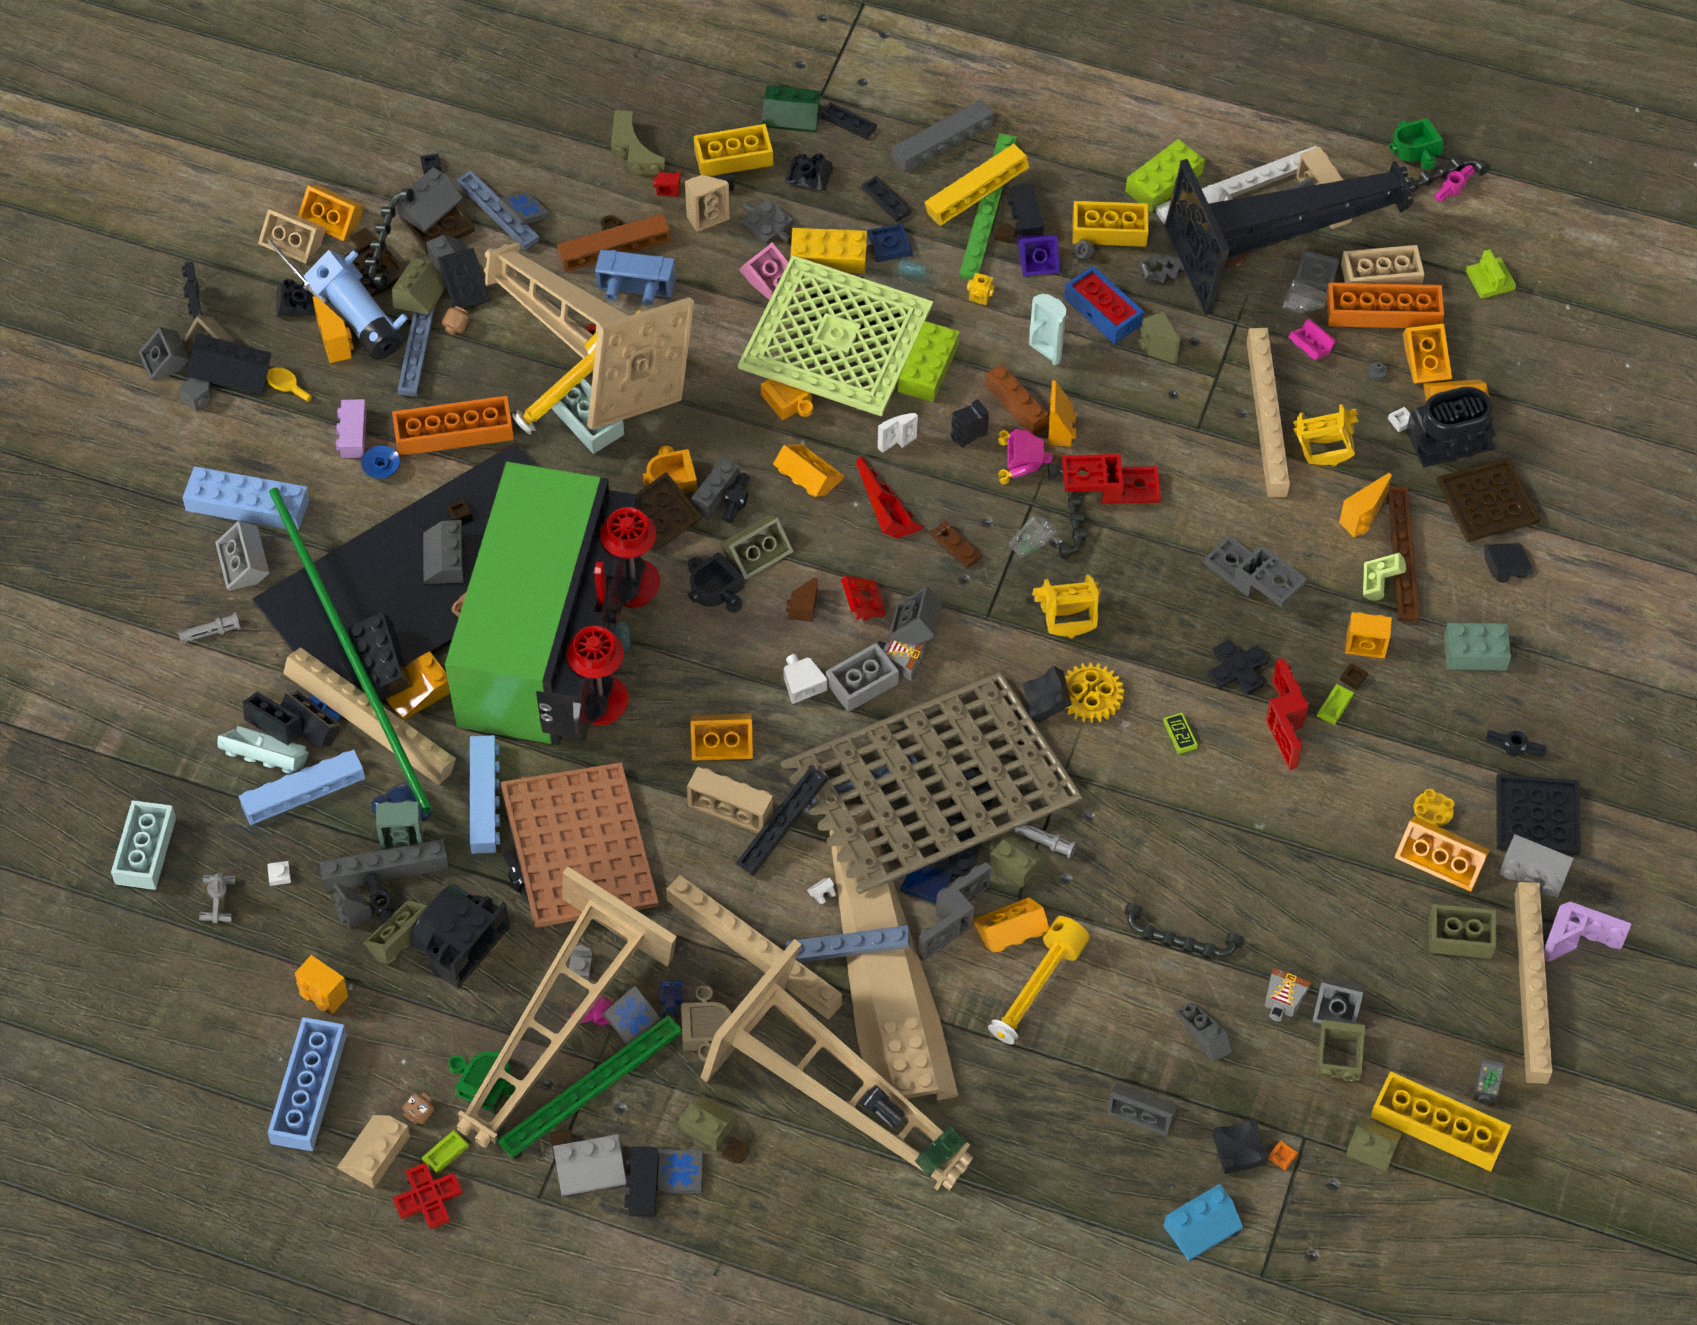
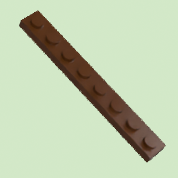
M1389 486L1388 503L1392 553H1400L1406 563L1405 573L1394 575L1398 622H1418L1419 611L1408 487Z

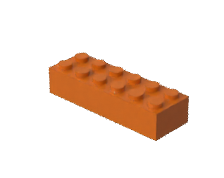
M1328 284L1326 294L1328 327L1410 328L1437 325L1443 322L1442 285Z
M507 396L392 412L399 456L514 440Z

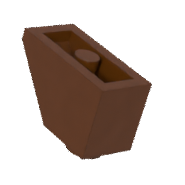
M818 578L811 579L792 592L791 600H787L786 603L789 620L813 622L818 592Z

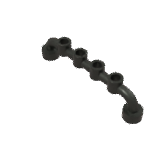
M1455 157L1450 161V166L1448 167L1439 164L1435 167L1434 173L1430 174L1425 170L1419 175L1420 179L1415 181L1412 177H1409L1406 181H1413L1416 191L1420 186L1431 185L1436 179L1447 178L1448 174L1453 171L1460 172L1467 165H1473L1475 172L1479 176H1483L1490 170V165L1485 160L1479 161L1475 158L1460 160L1458 157ZM1413 198L1411 203L1406 204L1404 210L1412 206L1414 202Z
M403 188L401 192L391 198L388 206L381 208V216L384 217V221L376 225V233L379 234V238L371 242L370 247L374 254L373 257H368L365 261L366 267L369 268V280L377 288L385 289L389 285V276L386 273L376 274V270L380 268V257L382 252L386 250L385 241L387 235L391 233L390 224L392 218L397 213L396 204L400 200L402 203H412L415 199L414 190L411 188Z
M1057 462L1048 463L1049 478H1057L1058 474L1063 475V468L1058 466ZM1067 492L1070 523L1073 528L1072 537L1075 544L1069 546L1068 542L1060 543V558H1069V554L1078 552L1082 547V540L1086 539V529L1080 528V524L1084 522L1083 512H1078L1077 508L1081 507V496H1076L1075 492Z
M1133 903L1126 905L1124 913L1128 916V924L1133 931L1141 933V939L1144 941L1152 942L1153 938L1161 939V945L1167 948H1172L1174 944L1182 946L1181 951L1187 954H1193L1195 949L1201 951V956L1207 960H1213L1214 955L1218 957L1230 956L1235 952L1236 948L1242 947L1244 938L1235 933L1227 934L1225 943L1228 947L1221 949L1211 943L1197 942L1191 937L1177 936L1171 931L1163 932L1150 925H1140L1136 922V919L1141 917L1142 907Z

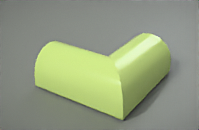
M1400 553L1364 562L1363 596L1372 601L1381 600L1384 597L1385 578L1405 573L1406 563Z

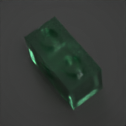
M950 1126L919 1154L915 1162L931 1177L960 1151L966 1142Z

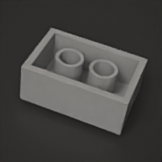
M875 643L827 670V686L844 708L850 712L896 686L899 681V671L879 645Z
M1514 834L1499 874L1509 880L1518 882L1540 883V891L1548 896L1558 898L1574 858Z

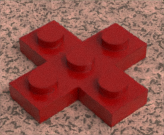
M426 1162L406 1170L405 1173L412 1190L393 1197V1202L401 1220L422 1211L430 1230L450 1222L443 1202L463 1194L454 1172L433 1181Z

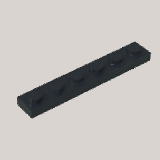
M810 766L737 860L736 865L751 876H754L828 781V777Z

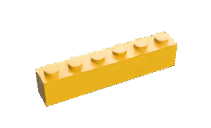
M1012 144L926 200L925 206L928 215L939 226L943 225L1029 168L1027 155L1015 144Z

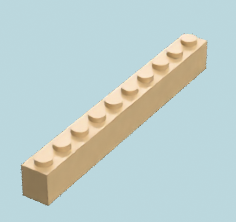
M1249 328L1247 350L1268 498L1287 497L1290 482L1268 328Z
M301 647L287 656L283 674L393 752L364 692ZM384 707L411 765L438 785L450 777L456 758Z
M681 875L666 889L667 901L764 973L770 969L784 952ZM795 960L785 988L829 1020L842 1006V993Z
M1518 882L1514 896L1526 1083L1548 1084L1552 1074L1540 883Z

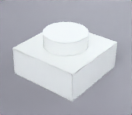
M1403 407L1389 414L1388 420L1398 432L1407 429L1410 413Z
M288 861L267 864L270 886L291 883Z

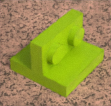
M1490 249L1483 251L1480 263L1466 267V273L1481 299L1512 291L1516 288V283L1502 258H1495Z

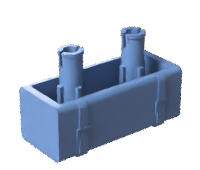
M601 249L595 269L597 288L607 290L605 298L609 301L617 300L618 291L643 294L642 303L651 306L654 304L655 296L672 297L676 281L675 259Z

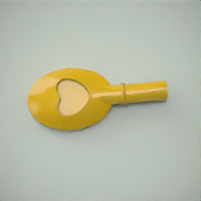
M274 367L268 370L266 378L273 388L285 392L292 391L307 402L312 399V395L297 386L296 377L289 370L282 367Z

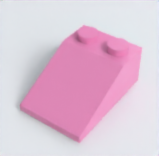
M772 242L746 262L739 270L754 288L770 300L789 262Z

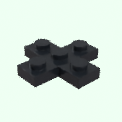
M186 260L185 266H182L183 277H187L184 295L185 298H189V315L192 314L193 319H196L197 316H202L198 278L195 274L194 261Z
M1229 639L1213 648V653L1222 664L1208 671V676L1219 690L1235 681L1246 695L1264 687L1263 680L1255 670L1268 664L1269 658L1258 645L1241 653Z

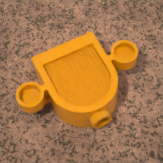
M771 379L761 383V396L782 421L797 412L802 417H808L813 413V404L811 403L813 393Z
M662 446L658 451L659 455L649 461L647 473L642 474L644 485H649L667 472L684 494L697 491V479L689 449L674 452L672 447Z

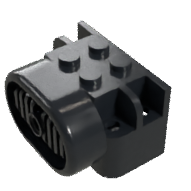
M1460 387L1440 392L1431 396L1425 406H1420L1410 413L1406 433L1423 467L1447 461L1452 462L1459 458L1471 457L1475 454L1495 449L1492 442L1495 431L1491 424L1493 406L1491 399L1485 392L1475 387Z
M450 885L439 893L418 918L411 932L410 942L413 947L427 955L430 970L434 974L459 989L510 928L507 904L503 902L498 907L493 904L492 898L489 896H472L457 885Z

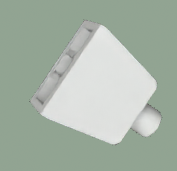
M796 654L786 658L788 665L784 667V680L792 704L827 691V678L811 658L799 660Z

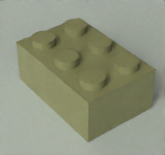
M1439 904L1432 905L1429 915L1428 953L1492 959L1496 948V910Z

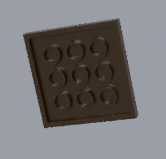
M1509 458L1437 477L1436 482L1467 543L1537 524L1540 521V517Z

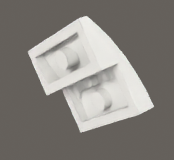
M916 413L904 414L878 425V449L883 453L896 443L903 448L916 439L918 415Z

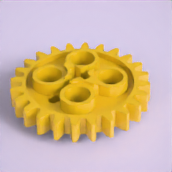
M1091 662L1089 667H1085L1081 663V669L1074 666L1073 672L1067 670L1065 679L1072 703L1071 706L1065 708L1068 709V715L1075 713V719L1081 716L1082 722L1089 718L1091 723H1093L1094 718L1101 722L1102 717L1107 720L1109 719V713L1115 715L1116 709L1119 710L1120 703H1123L1124 696L1123 683L1119 682L1120 677H1114V670L1108 673V666L1100 669V663L1096 667H1093Z

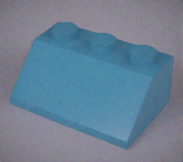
M1221 1184L1216 1185L1166 1215L1164 1221V1228L1188 1261L1243 1229L1234 1203Z

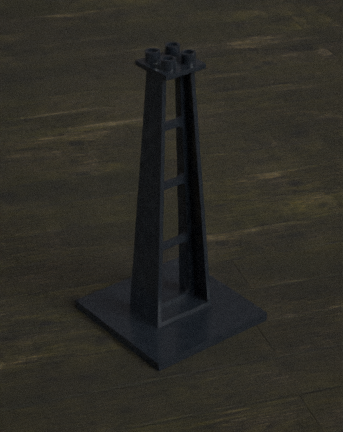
M1185 159L1180 161L1164 227L1204 314L1209 315L1213 312L1228 259L1396 204L1401 213L1404 211L1406 204L1412 201L1410 193L1415 192V184L1413 181H1406L1405 177H1408L1407 168L1405 166L1399 167L1397 161H1393L1388 173L1208 203L1189 160Z

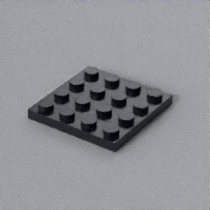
M1497 774L1496 849L1508 850L1515 834L1562 854L1579 856L1581 853L1579 780Z

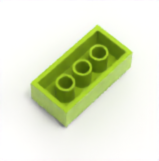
M1177 139L1127 177L1125 192L1139 203H1148V210L1153 212L1155 206L1165 203L1172 197L1180 161L1188 159L1196 178L1203 174L1205 159L1181 140Z
M924 321L899 375L898 392L934 402L959 346L960 331Z

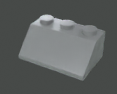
M238 521L215 542L227 590L231 591L256 585L270 573L258 526Z
M618 1134L553 1146L561 1196L626 1185Z

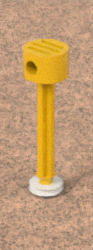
M598 331L584 343V347L589 353L526 409L525 414L518 409L516 414L512 413L516 423L526 433L532 435L531 431H536L532 422H537L539 418L594 370Z
M1056 917L1043 936V941L1050 950L1006 1015L1001 1018V1021L992 1020L991 1024L988 1025V1029L994 1037L1003 1043L1015 1044L1018 1035L1014 1030L1017 1029L1018 1023L1061 959L1075 961L1089 942L1090 935L1082 925L1068 917Z

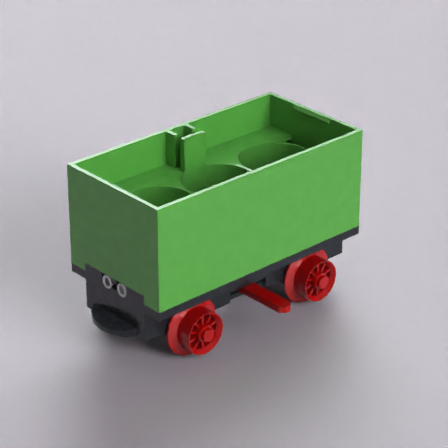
M506 462L445 662L457 728L560 745L562 736L586 740L590 723L596 726H606L615 722L625 712L629 704V693L626 686L618 678L610 676L619 668L624 659V647L620 639L615 635L623 606L628 608L645 606L657 594L661 581L657 568L649 561L643 560L640 557L653 547L656 541V528L653 521L643 514L642 498L637 497V494L610 490L608 478Z

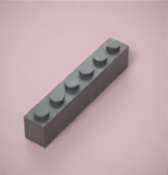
M979 100L893 146L892 159L904 173L915 169L918 165L930 161L940 153L942 154L953 146L961 144L966 139L974 137L979 132L989 129L993 125L994 113L982 100Z
M443 839L319 862L325 892L334 890V883L345 887L368 884L366 877L372 873H377L380 881L449 869Z

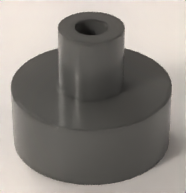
M1080 240L1076 244L1075 254L1080 259L1087 260L1095 252L1090 241Z
M1374 362L1369 365L1367 375L1372 381H1383L1387 375V367L1381 362Z

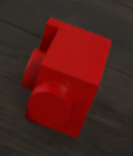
M677 171L676 174L658 172L657 177L653 179V188H656V194L658 196L679 197L681 185L680 171Z

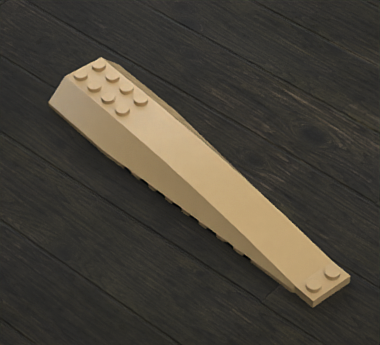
M864 803L849 805L846 807L849 811L856 807L864 805ZM869 811L853 818L858 826L872 821ZM875 828L862 833L867 842L878 838ZM834 830L829 831L830 836L835 833ZM844 845L831 846L843 934L908 925L893 880L862 894L857 893L856 886L864 878H848L846 871L855 863L853 861L838 862L837 854L845 847ZM881 846L872 849L877 858L884 855ZM887 863L883 864L882 866L886 873H890ZM911 932L910 948L846 956L856 1036L862 1060L906 1099L936 1094L937 1100L958 1097L940 1018Z

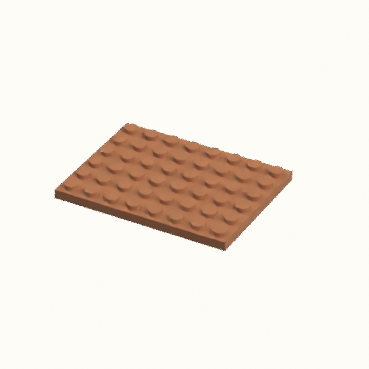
M622 762L501 782V789L535 928L577 921L582 913L580 910L562 900L563 872L567 866L635 910L658 907L659 902Z

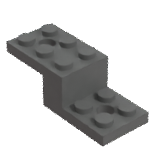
M1230 535L1203 560V564L1247 597L1257 589L1280 607L1288 602L1307 583L1306 577L1263 545L1252 553ZM1234 558L1236 562L1229 563L1226 561V559ZM1281 579L1284 581V583L1277 584L1274 582V580Z
M987 862L982 865H976L969 874L960 876L953 885L948 888L944 887L938 892L936 916L939 920L933 927L924 929L919 936L918 956L923 961L973 927L974 907L969 901L990 887L991 866Z

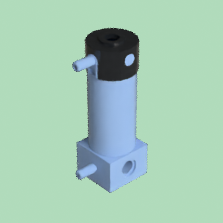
M328 250L304 275V278L318 295L329 299L372 358L380 360L392 355L398 350L404 340L398 328L408 317L405 314H401L393 322L391 318L386 316L359 281L363 276L352 263L358 256L355 250L347 257Z

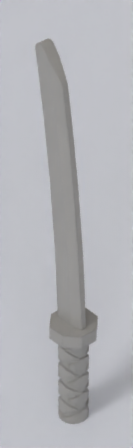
M269 239L268 243L305 283L303 288L313 293L314 296H317L327 305L329 300L314 291L304 278V275Z

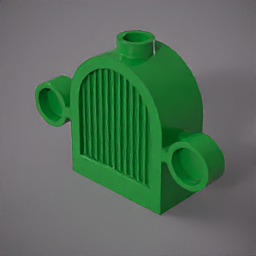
M1428 118L1411 123L1409 121H1401L1394 131L1393 142L1389 143V149L1392 154L1394 153L1401 160L1409 162L1421 160L1420 166L1423 169L1430 170L1435 167L1436 159L1434 156L1442 154L1443 139Z
M500 1051L479 1053L472 1058L468 1065H466L465 1059L460 1055H454L449 1059L448 1066L450 1072L462 1074L455 1086L456 1096L470 1103L472 1102L499 1056ZM507 1062L504 1070L510 1074V1065ZM498 1078L481 1108L494 1114L504 1095L509 1099L516 1090V1087L505 1079Z

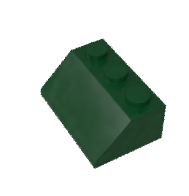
M767 85L762 124H766V128L816 133L821 91Z

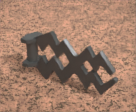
M1155 254L1149 260L1143 259L1139 264L1140 270L1144 273L1146 283L1153 280L1164 283L1166 275L1176 279L1178 271L1180 269L1184 271L1179 257L1175 259L1167 254L1164 258ZM1156 262L1163 265L1161 273L1158 270L1155 271V274L1150 271L1149 266L1155 268ZM1168 262L1174 265L1172 270L1166 267Z

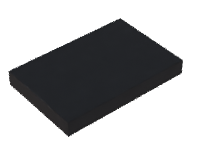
M474 247L437 257L452 308L458 306L462 309H468L490 302Z

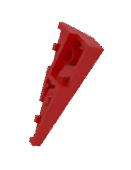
M860 456L856 461V465L882 533L897 539L921 531L923 525L912 519V512H906L900 498L885 481L878 480L875 469L870 470L866 459Z

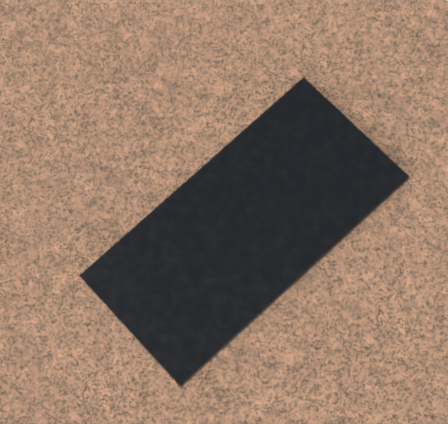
M513 443L314 561L347 633L348 627L383 611L393 621L406 667L425 653L430 651L434 654L452 642L459 619L452 612V606L468 590L506 462L535 466L516 443ZM464 499L472 513V518L462 522L464 583L424 584L423 533L441 521H452L446 506ZM305 567L252 598L254 604L293 652L301 647L364 692Z

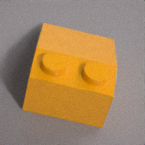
M314 296L313 302L317 322L329 363L351 359V350H354L349 327L345 328L344 321L317 296Z
M1444 324L1406 328L1403 332V339L1413 383L1452 380Z
M1052 381L1048 446L1071 447L1072 439H1076V428H1072V424H1076V412H1073L1072 402L1057 381Z
M1387 473L1344 500L1339 523L1353 538L1360 534L1364 535L1370 529L1387 497L1392 476L1390 473Z
M430 651L413 660L406 667L412 687L385 699L396 715L403 721L450 694L447 673Z

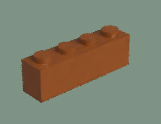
M1002 364L986 373L985 387L1026 430L1036 435L1047 428L1049 414Z

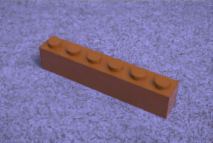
M663 214L653 215L649 218L636 220L625 225L557 244L558 257L564 271L568 272L597 263L601 249L633 253L671 242L670 229Z

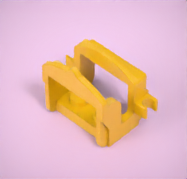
M1340 404L1339 413L1306 419L1303 412L1299 413L1297 421L1293 422L1296 427L1293 430L1297 434L1304 456L1309 464L1336 466L1338 463L1348 460L1355 455L1352 434H1354L1353 423L1358 422L1355 415L1359 414L1356 409L1348 410L1345 409L1343 404ZM1343 440L1347 447L1346 449L1312 455L1310 443L1326 444Z
M1086 575L1084 583L1051 586L1049 580L1045 579L1044 585L1041 588L1033 589L1032 595H1035V602H1041V609L1043 613H1046V623L1050 634L1074 638L1076 635L1087 633L1097 627L1098 601L1101 588H1098V582H1094L1093 577L1091 578L1090 575ZM1089 608L1090 620L1054 624L1055 616L1072 615Z

